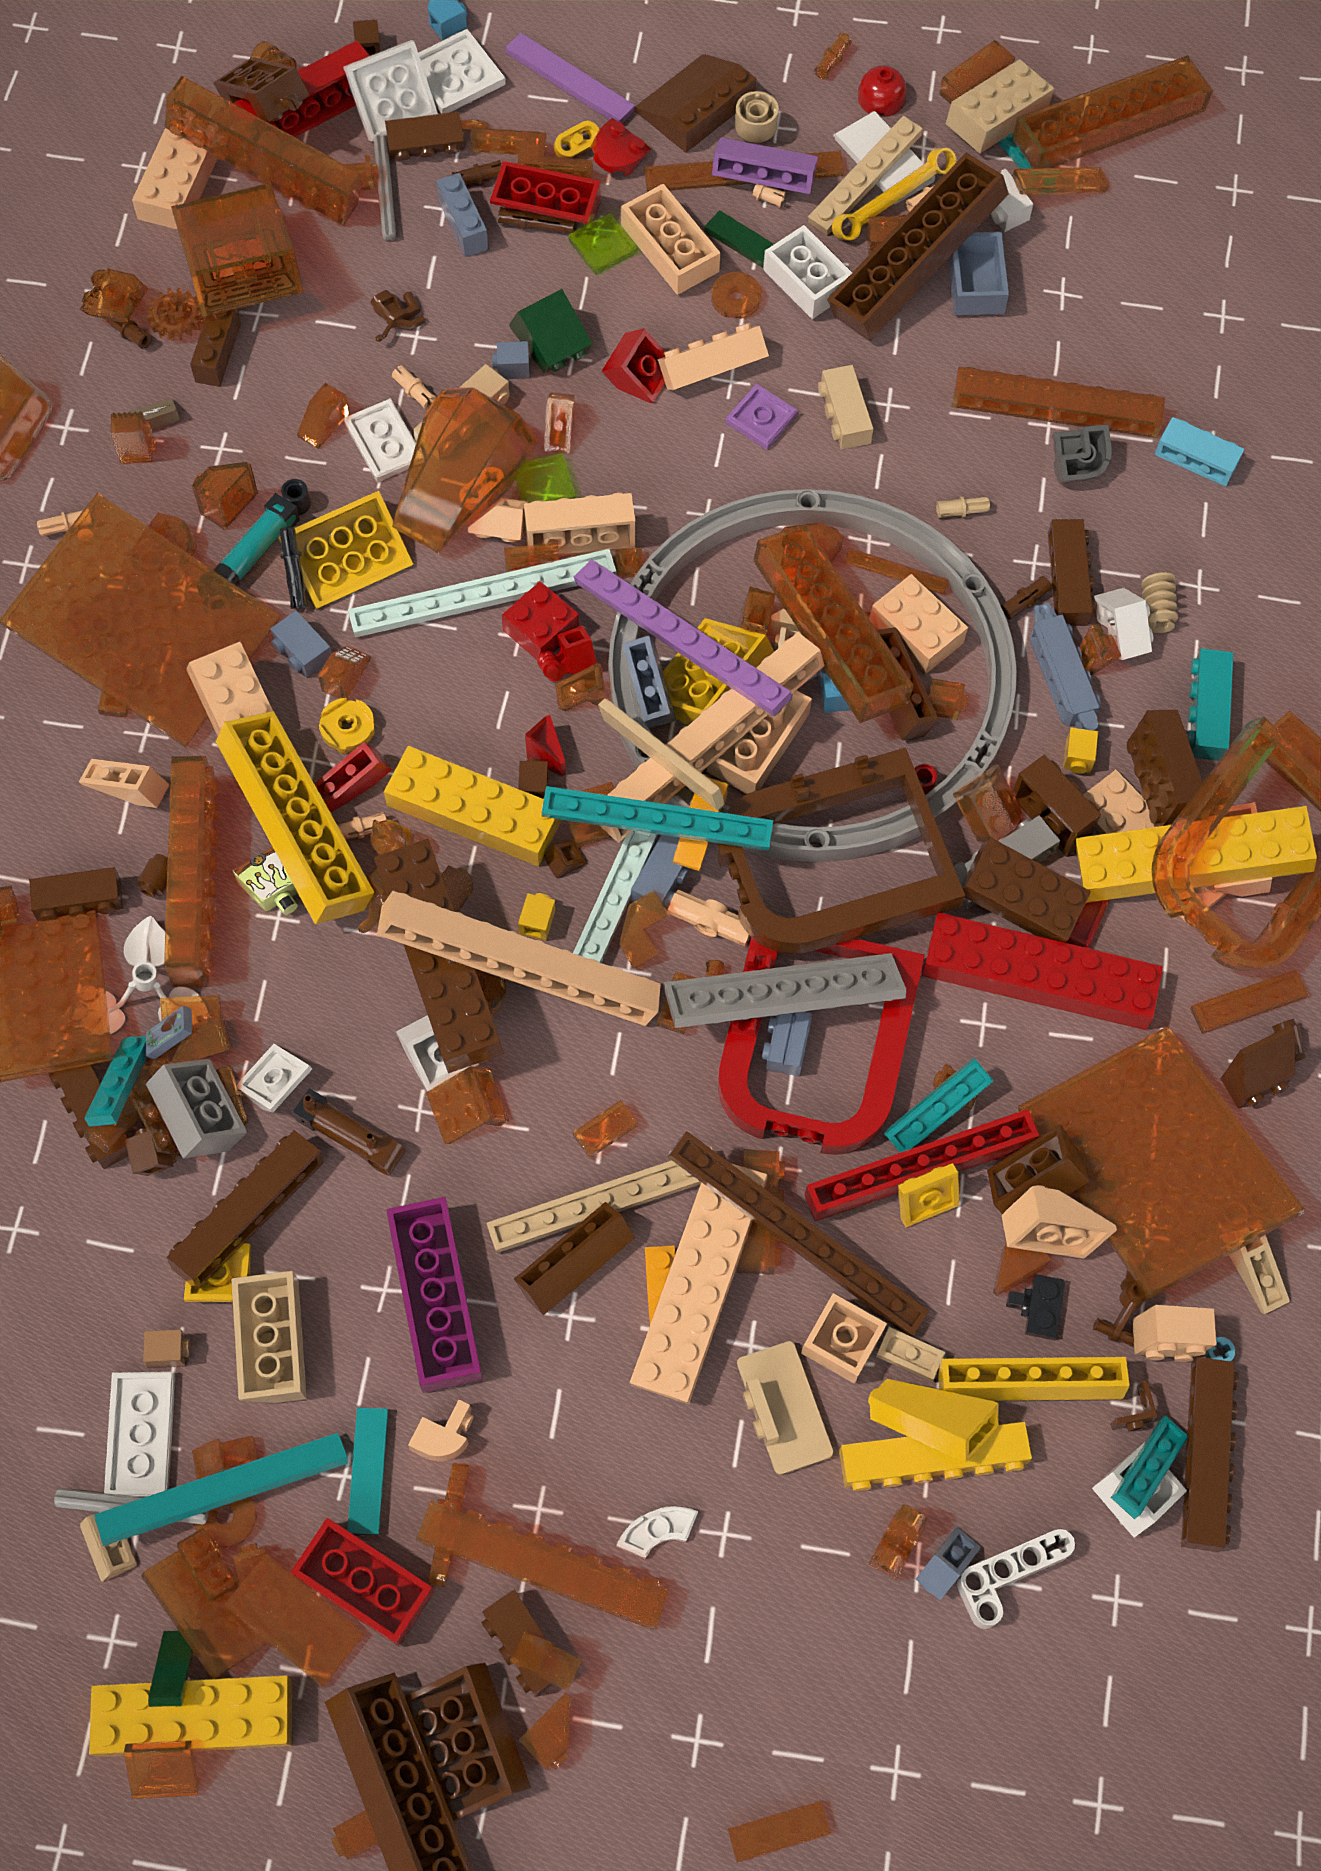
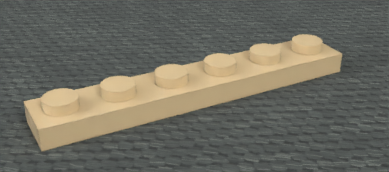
M902 116L808 216V223L828 235L832 231L833 220L840 214H848L922 136L923 128Z

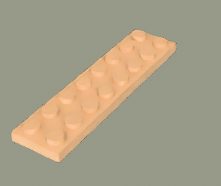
M732 1164L765 1188L768 1179L767 1174ZM702 1182L630 1380L631 1386L689 1404L753 1222V1220Z

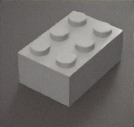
M210 1058L164 1064L146 1083L183 1159L230 1151L247 1133Z

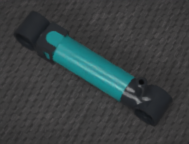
M287 480L281 487L282 496L275 493L264 505L265 512L213 571L199 578L197 589L202 605L210 610L222 608L227 602L228 594L244 604L250 601L251 595L236 585L278 539L280 529L283 527H294L300 521L299 515H303L309 510L311 505L307 485L302 480Z

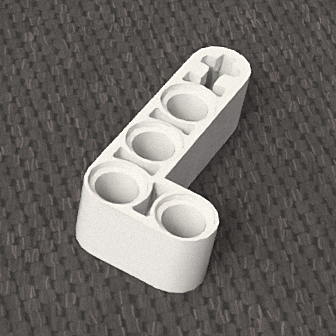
M1054 1530L964 1570L958 1578L957 1587L973 1623L982 1629H989L996 1625L1003 1616V1608L995 1590L1066 1559L1075 1548L1073 1536L1066 1530ZM1055 1540L1057 1543L1063 1542L1065 1547L1062 1550L1055 1549L1046 1555L1045 1549L1049 1548ZM1029 1550L1035 1553L1037 1556V1564L1035 1566L1025 1563L1023 1560L1024 1551ZM995 1563H1004L1008 1567V1578H1000L996 1575L994 1571ZM967 1575H975L979 1578L981 1582L979 1590L974 1591L968 1588L965 1581ZM981 1605H989L994 1610L993 1620L987 1621L980 1616L979 1607Z

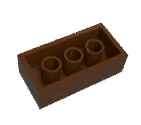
M1178 709L1147 710L1127 741V751L1131 754L1134 763V772L1139 779L1142 797L1146 800L1149 809L1150 821L1154 824V827L1195 822L1209 804V799Z
M991 837L981 845L961 885L966 899L1035 936L1064 943L1068 941L1091 893L1090 890Z

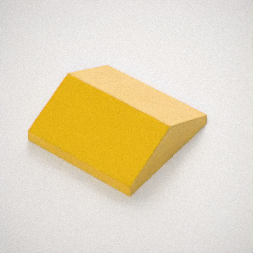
M244 1243L198 1291L186 1282L184 1301L233 1302L232 1278L250 1276V1243Z

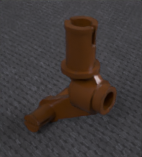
M1136 1258L1128 1261L1126 1276L1120 1285L1122 1292L1119 1300L1123 1305V1309L1112 1325L1097 1318L1093 1325V1330L1107 1335L1109 1340L1113 1342L1118 1340L1131 1347L1134 1346V1334L1123 1330V1327L1132 1311L1137 1310L1147 1298V1289L1143 1284L1147 1264L1142 1261L1140 1268H1138L1140 1259Z

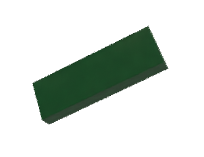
M721 210L704 227V232L762 268L764 267L765 250L774 245L771 241Z
M195 1630L163 1631L148 1696L149 1707L183 1705L196 1643Z

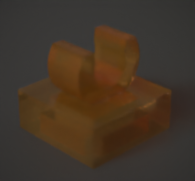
M642 548L615 550L617 576L620 578L635 577L644 565Z

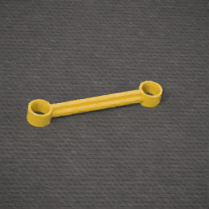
M949 148L933 149L929 153L927 162L853 214L838 215L832 223L834 236L839 240H853L857 238L860 234L861 226L934 175L946 174L956 163L955 153ZM941 152L946 156V166L943 170L937 164V158ZM845 218H848L852 225L848 236H845L841 229Z

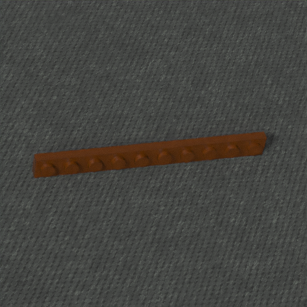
M688 1131L683 1133L667 1156L669 1159L906 1335L914 1336L929 1310Z

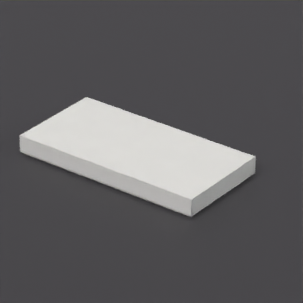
M874 111L837 132L835 140L858 164L891 128ZM909 148L876 185L885 192L924 165V163ZM935 175L927 181H925L920 186H918L917 188H915L913 191L902 197L894 204L896 205L902 200L908 198L909 196L913 195L914 193L933 183L935 180Z
M174 1372L112 1373L104 1493L144 1498L169 1489L175 1390Z

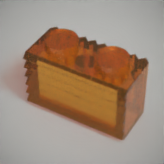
M141 411L139 413L124 412L121 414L118 412L115 414L113 412L111 414V436L120 463L152 462V453L157 452V443L155 436H152L151 422L145 421L144 414Z

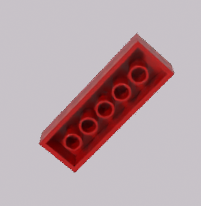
M357 40L299 69L298 73L309 96L302 100L303 103L295 111L291 109L286 110L282 113V118L275 122L258 119L249 100L241 99L229 105L236 141L252 160L356 106L344 66L370 57V55Z

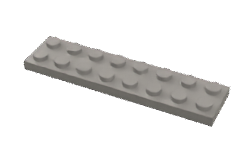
M892 953L665 982V994L675 1028L906 998V988Z

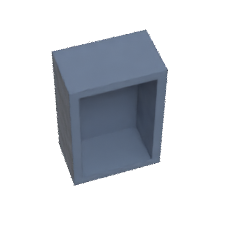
M1002 232L972 233L948 258L954 315L1005 314L1009 291Z

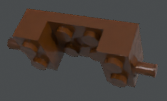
M251 57L213 82L227 110H229V105L238 100L246 99L250 101L258 119L268 122L279 120L283 116L282 113L286 110L291 109L295 111L303 103L302 100L309 96L296 67L256 57Z

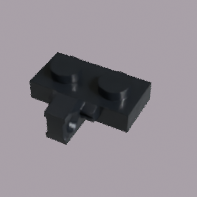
M1034 1274L1031 1289L1025 1288L1024 1293L1009 1292L1006 1307L1021 1310V1316L1027 1317L1025 1335L1055 1341L1057 1338L1064 1279Z

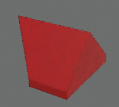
M551 715L542 718L525 734L527 760L539 759L547 761L549 771L563 776L566 775V762Z

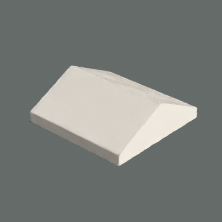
M273 1044L235 1087L258 1107L273 1113L312 1068Z

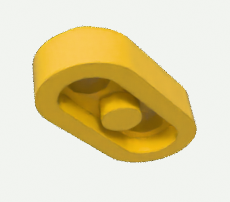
M583 121L559 134L553 146L555 154L561 159L570 160L589 150L599 131V127L591 121ZM582 134H588L590 139H584ZM562 145H567L569 147V151H565L562 148Z

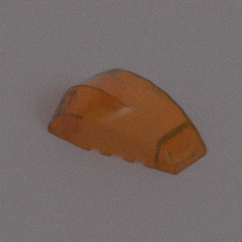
M474 387L445 388L442 390L424 415L392 527L439 554L486 507L496 501L502 492L512 486L536 447L538 441L521 415Z

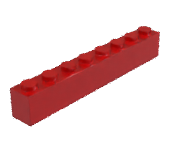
M1026 1109L808 1184L804 1196L813 1219L817 1222L898 1194V1185L903 1184L910 1178H917L930 1173L937 1167H945L953 1163L957 1171L961 1172L1013 1154L1037 1139L1039 1133L1029 1110Z

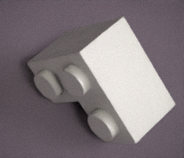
M1125 588L1094 596L1097 622L1108 628L1111 654L1124 660L1152 652L1151 642H1153V633L1148 624L1150 608L1144 599Z

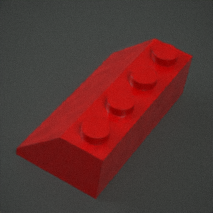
M503 161L490 198V204L589 224L595 221L601 202V181Z

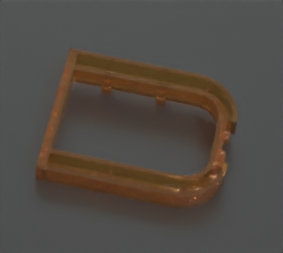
M1265 717L1249 721L1161 838L1152 861L1154 891L1170 918L1184 916V920L1190 926L1197 928L1204 935V939L1208 944L1216 947L1211 957L1219 964L1238 971L1269 968L1287 960L1295 952L1321 915V850L1319 853H1316L1317 860L1314 872L1303 873L1282 903L1276 904L1271 911L1273 917L1258 938L1252 943L1240 938L1197 896L1190 882V866L1195 855L1268 756L1321 808V773Z

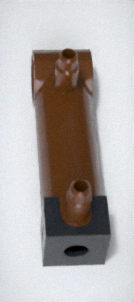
M310 1088L293 1110L297 1122L312 1131L316 1129L362 1157L374 1169L387 1176H390L406 1152V1149L399 1142L387 1135H380L329 1104L327 1098Z

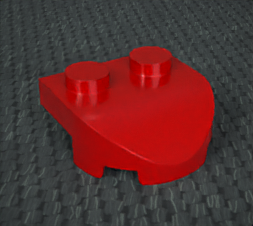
M612 117L599 129L590 149H593L594 152L593 160L603 170L611 174L615 171H620L624 173V176L632 174L635 167L649 154L651 147L625 128L621 122L616 121Z

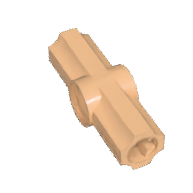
M677 890L673 895L668 908V914L693 924L704 935L710 937L719 935L744 947L748 944L751 936L743 928L738 915L729 912L728 908L722 903L711 899L703 901L680 890Z

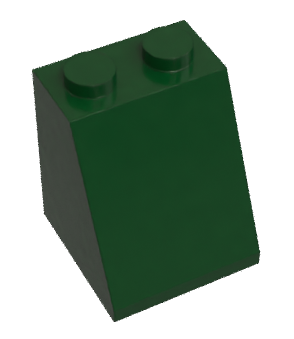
M563 289L521 309L509 324L520 342L528 341V353L543 373L552 370L553 373L561 370L566 366L565 362L572 358L574 361L582 359L588 355L587 350L592 345L588 334Z

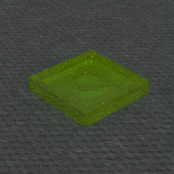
M611 213L568 235L570 244L595 275L638 253V247Z
M563 453L512 464L521 501L531 503L533 501H555L561 498L576 499Z

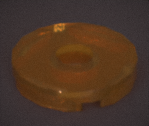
M730 272L720 276L713 284L711 303L722 316L743 319L751 316L760 306L762 298L761 287L757 280L748 274ZM732 293H740L743 297L734 299L730 295Z
M250 1496L209 1510L206 1524H194L198 1535L209 1545L218 1548H228L244 1542L252 1533L257 1521L254 1501ZM225 1507L231 1508L233 1511L232 1520L227 1524L218 1523V1512Z

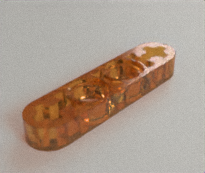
M453 1462L430 1571L429 1585L445 1588L469 1474V1465Z

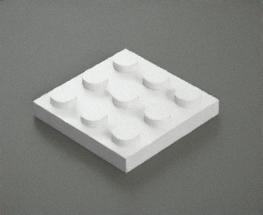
M468 29L418 53L435 106L441 114L450 113L506 85L504 75Z
M410 40L344 66L369 141H374L376 135L387 136L385 121L438 114L414 41Z

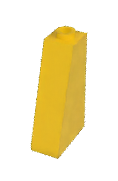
M886 1379L878 1388L873 1389L868 1400L871 1420L964 1463L972 1457L998 1427L999 1403L901 1381Z

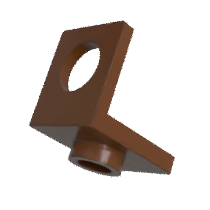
M1147 1380L1142 1381L1137 1386L1144 1412L1116 1418L1110 1424L1112 1430L1127 1427L1128 1432L1140 1430L1146 1427L1145 1423L1152 1422L1157 1417Z

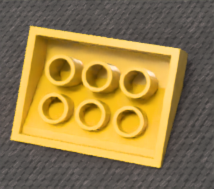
M379 491L295 528L298 550L302 552L300 562L304 588L316 609L413 565Z
M704 618L697 627L699 631L755 668L761 664L764 658L774 653L765 634ZM680 653L675 655L663 671L675 717L686 725H690L700 716L702 711L711 707L726 691L732 689Z

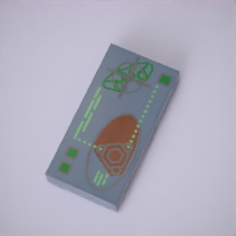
M183 1005L146 1032L147 1057L155 1060L192 1034V1009Z

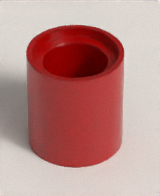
M920 764L914 769L918 779H926L929 782L927 784L920 783L926 795L934 789L937 772L931 765Z

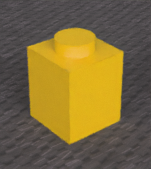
M1070 728L1066 738L1063 769L1077 774L1091 772L1096 758L1098 731Z
M527 893L518 922L519 935L547 941L556 911L555 900L546 894L536 893L533 895Z

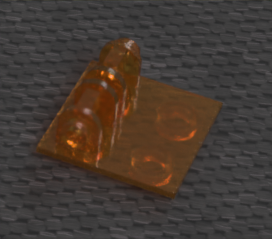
M137 1100L133 1101L142 1119L141 1122L147 1129L157 1152L171 1154L173 1164L176 1163V1157L181 1156L156 1104Z

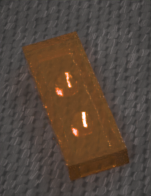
M822 1801L727 1829L736 1863L831 1834Z

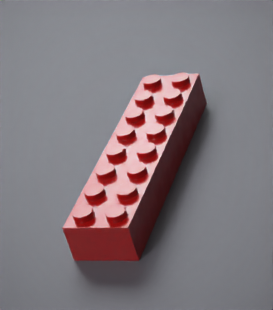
M937 912L922 976L1147 1030L1154 1017L1163 966Z

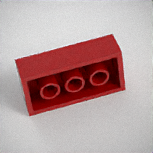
M329 1518L325 1519L290 1571L296 1579L398 1647L435 1592L430 1585Z

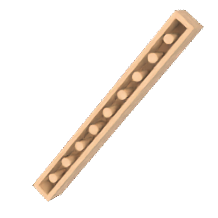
M797 632L793 637L784 641L781 647L773 654L764 658L756 669L791 691L792 694L825 665L821 650ZM731 689L726 691L711 707L702 711L697 719L684 727L676 737L665 745L701 773L769 713ZM650 758L648 761L640 764L637 770L628 778L619 782L616 788L608 795L665 804L686 785ZM599 825L618 843L633 831Z
M392 891L382 905L377 931L379 936L646 1026L658 1013L661 984L651 981L646 977H640L625 972L620 968L599 963L594 959L573 954L568 950L550 946L542 941L527 938L514 931L504 930L488 922H481L464 916L462 913L453 912L438 907L433 903L412 898L404 893Z

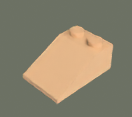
M1040 1185L1029 1188L1025 1194L1002 1214L1007 1247L1083 1259L1117 1231L1115 1224L1063 1192Z

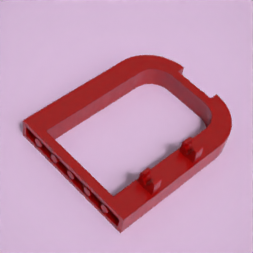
M751 937L743 972L774 968L778 952L762 946ZM856 938L815 950L847 959L892 953L906 988V998L884 1001L862 1103L854 1116L840 1123L824 1122L769 1109L760 1105L751 1096L747 1087V1078L762 1017L730 1021L718 1074L720 1102L730 1120L742 1131L759 1139H763L765 1129H769L771 1133L778 1136H788V1134L799 1136L800 1140L807 1143L820 1141L822 1142L820 1151L822 1154L839 1155L851 1153L873 1141L885 1126L893 1103L925 954Z

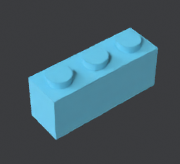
M1172 417L1159 441L1155 455L1226 487L1239 464L1244 448L1237 446L1233 442L1221 439L1211 432L1194 427L1184 420Z

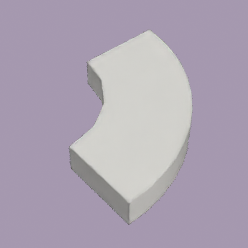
M676 1506L663 1507L640 1516L628 1526L621 1535L616 1547L646 1559L650 1551L662 1542L670 1540L686 1542L698 1511Z

